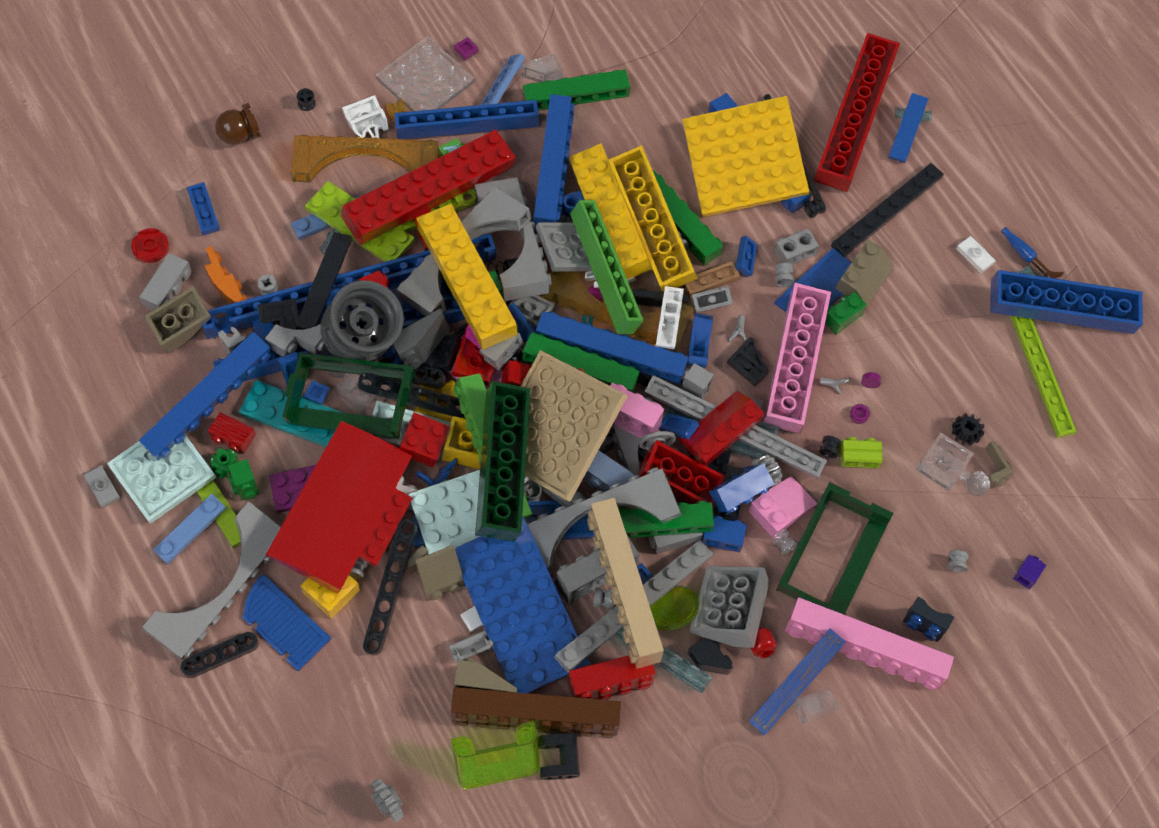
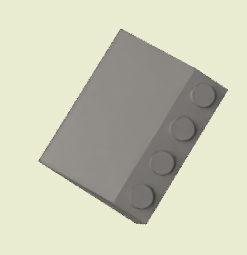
M707 566L690 633L733 647L754 648L770 583L765 568Z

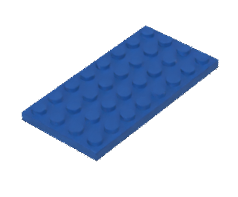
M524 516L522 517L521 534L514 542L480 536L455 548L464 583L488 638L493 642L494 646L492 647L505 677L510 684L517 688V693H531L569 675V672L554 657L576 639L578 635ZM588 657L572 670L591 665Z

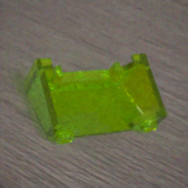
M535 722L524 723L517 728V742L475 751L471 739L467 737L452 738L451 746L459 785L465 789H473L537 774L540 769V756Z

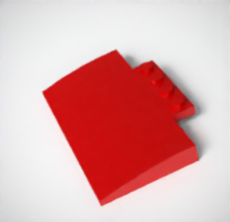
M341 421L265 555L338 594L358 558L374 567L378 565L413 499L411 496L396 489L413 455Z

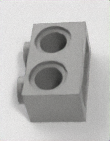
M809 229L799 230L792 236L780 238L776 242L774 252L781 263L785 262L793 265L815 256L819 245Z

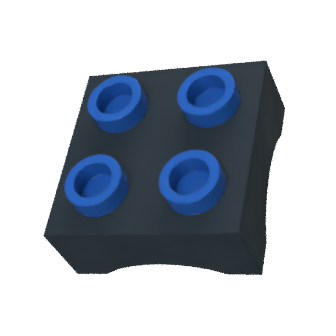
M918 596L902 622L906 623L910 629L922 632L929 640H936L938 642L950 627L954 616L932 609L924 599Z

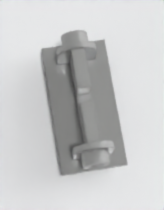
M484 630L449 645L454 662L457 663L458 660L491 650L494 645Z

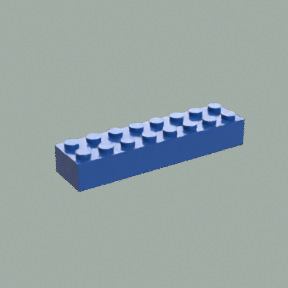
M550 94L534 210L535 230L538 223H560L575 104H571V96Z
M998 270L991 279L990 313L1134 334L1143 325L1141 291Z

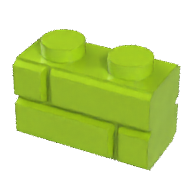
M848 437L843 439L840 446V466L879 469L882 464V442L876 441L874 438L857 440L855 437Z

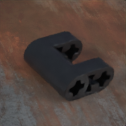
M547 734L537 737L539 749L559 748L560 765L540 768L541 780L580 777L577 734Z

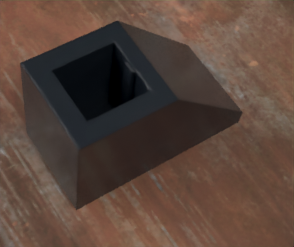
M704 637L688 649V656L699 670L725 675L731 673L733 663L728 655H724L721 652L717 641Z

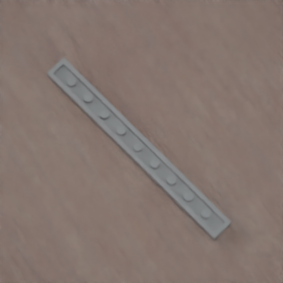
M654 375L644 394L699 421L717 407ZM756 425L738 439L817 479L827 460Z
M701 540L643 585L650 607L713 556V553ZM617 606L555 655L554 658L567 672L575 668L624 628L623 624H619L617 620Z

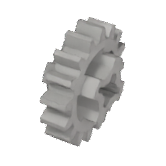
M379 778L370 783L374 792L371 797L379 811L385 817L389 815L395 823L402 819L404 814L400 806L403 803L395 789L390 784L385 785Z

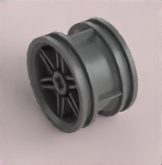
M373 281L352 282L344 286L336 294L322 316L320 326L323 342L329 352L335 357L374 362L399 337L404 323L403 310L397 297L385 286ZM365 304H369L371 306V309L369 307H365ZM346 306H350V312L346 310ZM378 319L383 321V325L378 324ZM353 337H356V343L351 341Z

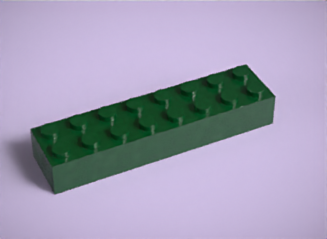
M492 381L486 391L475 527L476 536L514 542L521 534L530 388Z

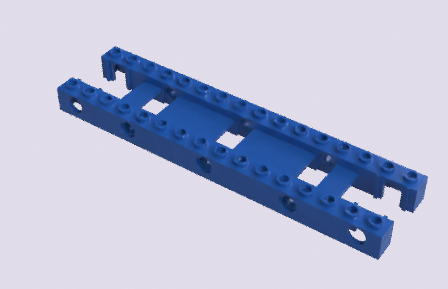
M490 233L471 240L473 244H479L475 248L483 263H490L496 260V248ZM423 251L339 274L323 314L336 294L344 286L380 270L381 274L385 273L389 284H386L388 289L394 292L401 304L404 319L402 329L421 320L426 316L402 301L397 288L401 282L411 275L415 268H418L425 257L431 254L430 251ZM442 277L441 295L446 306L443 315L447 324L465 320L453 294L447 293ZM313 282L208 310L211 318L203 324L207 339H216L220 331H224L226 334L231 333L230 327L236 328L238 332L242 329L254 327L255 334L265 342L266 336L274 327L272 322L260 323L257 305L296 299L298 316H300ZM513 300L504 301V302H505L506 306L508 307ZM219 313H227L225 316L220 318L214 317ZM378 319V324L383 325V321ZM353 337L351 341L356 343V337ZM298 345L294 351L298 357L300 353L312 354ZM327 347L317 354L334 357ZM271 350L270 358L265 363L261 362L256 367L255 373L250 377L247 376L242 382L282 371L278 358L282 356ZM218 358L217 361H213L214 368L224 359Z

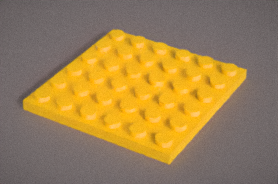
M787 96L682 119L702 217L809 195V188Z

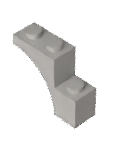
M276 324L265 338V342L270 349L282 357L293 353L297 345L315 355L326 347L321 336L320 324L304 330L287 329Z

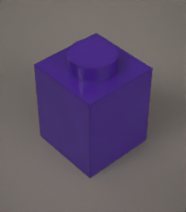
M1029 554L1012 579L1030 590L1040 577L1046 564L1042 563L1040 558Z

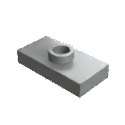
M102 465L84 474L102 509L120 500Z

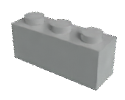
M168 253L139 298L142 305L155 310L173 299L175 295H178L182 284L191 275L189 262Z

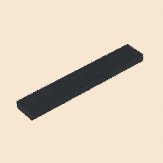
M333 233L296 323V329H309L319 324L351 244L352 236Z

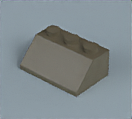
M868 239L835 289L844 295H851L853 292H856L868 306L894 266L884 249Z

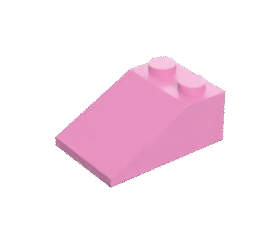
M790 476L753 501L748 512L775 540L816 507L818 503Z

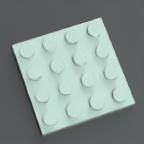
M187 436L182 443L176 444L170 449L171 453L166 458H161L159 461L138 441L107 463L150 524L216 478V475Z
M480 470L408 494L413 498L411 504L428 554L451 545L457 548L480 537L475 535Z

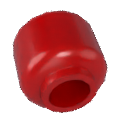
M758 628L754 648H750L754 656L764 659L774 654L777 644L771 631L767 628Z

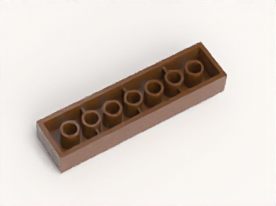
M453 687L451 718L452 722H456L455 724L458 726L476 724L477 727L488 728L489 725H492L502 730L516 727L519 731L539 729L538 731L541 733H551L552 730L559 731L560 734L576 732L586 737L592 736V734H600L603 738H613V736H617L619 729L621 701Z

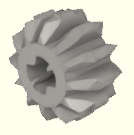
M767 454L756 458L752 462V465L765 464L774 482V485L768 488L774 487L781 482V468H779L778 462L776 463L773 457Z

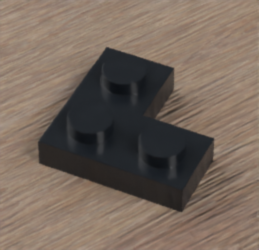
M296 299L257 305L261 324L280 321L281 327L299 330L296 329V323L299 318Z

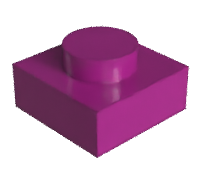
M468 37L454 45V50L464 61L479 52L478 47Z

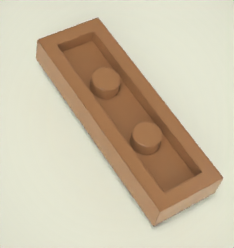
M733 261L696 274L698 279L683 286L690 298L692 294L712 290L739 280L740 275L737 269H735Z

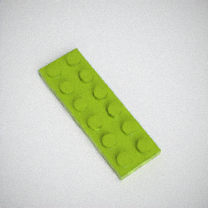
M327 181L308 201L305 209L340 233L352 236V241L360 245L340 217L342 206L355 200V198ZM396 227L360 246L384 262L401 258L415 242V237Z

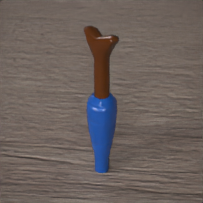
M1007 227L1001 230V233L1007 238L1020 257L1027 263H1032L1045 277L1056 279L1064 274V272L1050 271L1037 258V253L1034 249L1013 234Z

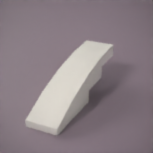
M665 286L656 347L675 349L684 289Z

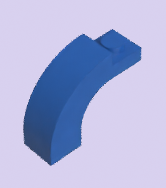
M694 313L687 365L693 366L695 363L702 368H706L713 316Z

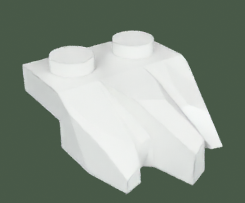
M375 95L342 107L349 127L361 138H364L365 134L368 133L373 141H378V129L383 131L389 130L387 118L383 109L380 108Z

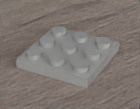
M538 223L536 225L537 233L552 272L592 271L574 223Z

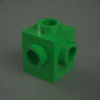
M221 448L218 449L216 454L212 455L210 460L214 474L220 478L227 479L231 476L228 465L239 462L236 452L231 449L223 450Z

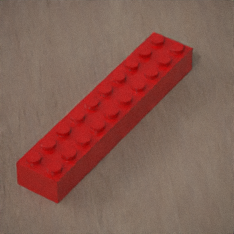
M870 33L866 34L814 178L815 182L848 192L900 43Z
M494 130L343 205L340 217L358 243L362 245L474 188L475 184L484 183L511 169L516 157L498 131Z

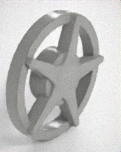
M658 430L655 433L641 437L639 444L645 450H648L656 440L670 446L676 441V437L672 432H660Z

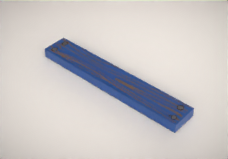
M830 628L749 722L765 735L844 646L846 641Z

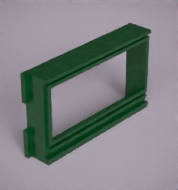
M300 353L295 372L290 374L285 391V396L288 398L282 417L289 425L336 431L340 422L343 421L374 436L399 439L412 380L415 376L413 372L414 367ZM309 369L357 375L367 372L390 379L402 380L393 418L388 419L299 407Z
M829 482L776 591H780L796 600L799 597L846 615L852 598L894 513L874 503L870 506L849 496L851 492ZM830 500L869 520L829 604L788 583Z

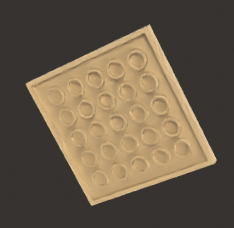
M540 350L520 386L530 388L525 476L570 502L628 396Z

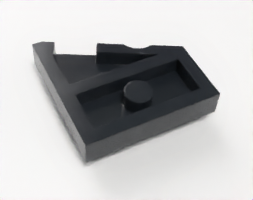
M752 337L727 360L728 365L754 386L768 374V369L765 363L762 362V356L757 351Z

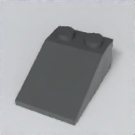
M441 309L402 329L393 345L404 365L413 366L414 369L418 368L427 360L450 330Z

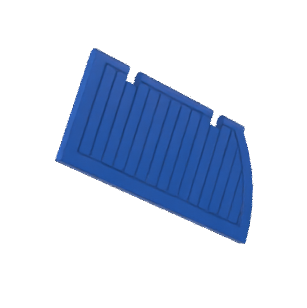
M832 248L795 283L831 292L829 308L843 295L835 287L851 262ZM794 284L774 302L776 306L784 311H787L790 293Z
M264 574L257 579L246 599L242 619L250 626L256 622L258 626L254 630L281 656L286 652L290 654L286 661L299 671L332 638Z

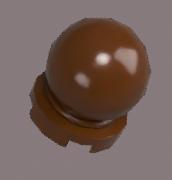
M249 103L241 105V111L235 109L226 110L219 115L216 120L215 130L221 141L229 145H238L246 141L249 135L253 136L254 139L261 137L260 133L257 132L260 130L254 114H251Z

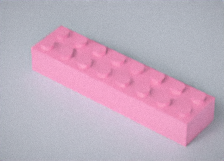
M798 283L794 284L789 297L763 425L798 434L802 430L831 292Z
M799 597L791 611L785 631L794 638L801 637L807 639L810 644L816 645L831 628L846 641L838 652L846 654V657L849 659H859L870 667L885 669L884 671L888 674H898L903 676L906 681L921 683L930 690H938L948 679L954 659L951 655Z

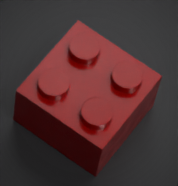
M413 412L399 448L413 455L411 460L433 468L439 458L450 426Z

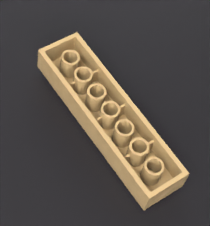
M611 498L592 503L588 512L587 524L589 530L594 532L593 543L595 549L599 548L600 556L598 557L601 567H605L606 574H604L606 584L611 586L612 593H610L611 601L618 608V612H616L618 623L623 624L624 627L622 632L625 644L629 643L630 651H628L630 661L635 663L636 669L661 662L664 649L616 500Z

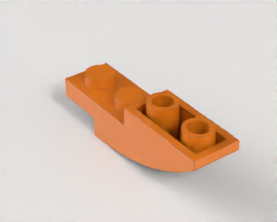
M213 246L205 248L211 263L205 265V269L212 285L228 304L247 300L245 294L241 295L239 291L242 289L239 279L235 280L232 273H227L225 266L221 267L220 262H222L219 251L215 252Z

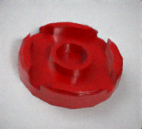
M147 228L138 232V235L132 239L131 248L134 256L139 261L155 263L167 255L169 242L167 236L160 232V230Z

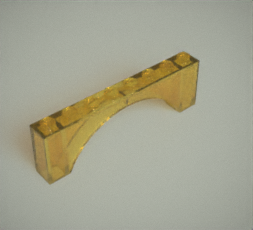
M294 135L291 163L292 181L311 183L314 177L328 165L352 156L385 158L411 172L439 158V141L430 139L403 140L397 138L380 139L377 137L352 138L343 136L326 137L324 135Z
M550 268L547 274H550L552 284L549 285V293L540 295L548 301L556 302L563 308L575 310L580 315H591L595 321L606 323L615 329L606 305L592 296L585 288L577 271L552 272ZM684 303L681 304L675 349L665 348L666 350L677 351L693 318L695 308ZM661 310L641 314L643 322L634 334L629 335L642 338L649 344H656Z

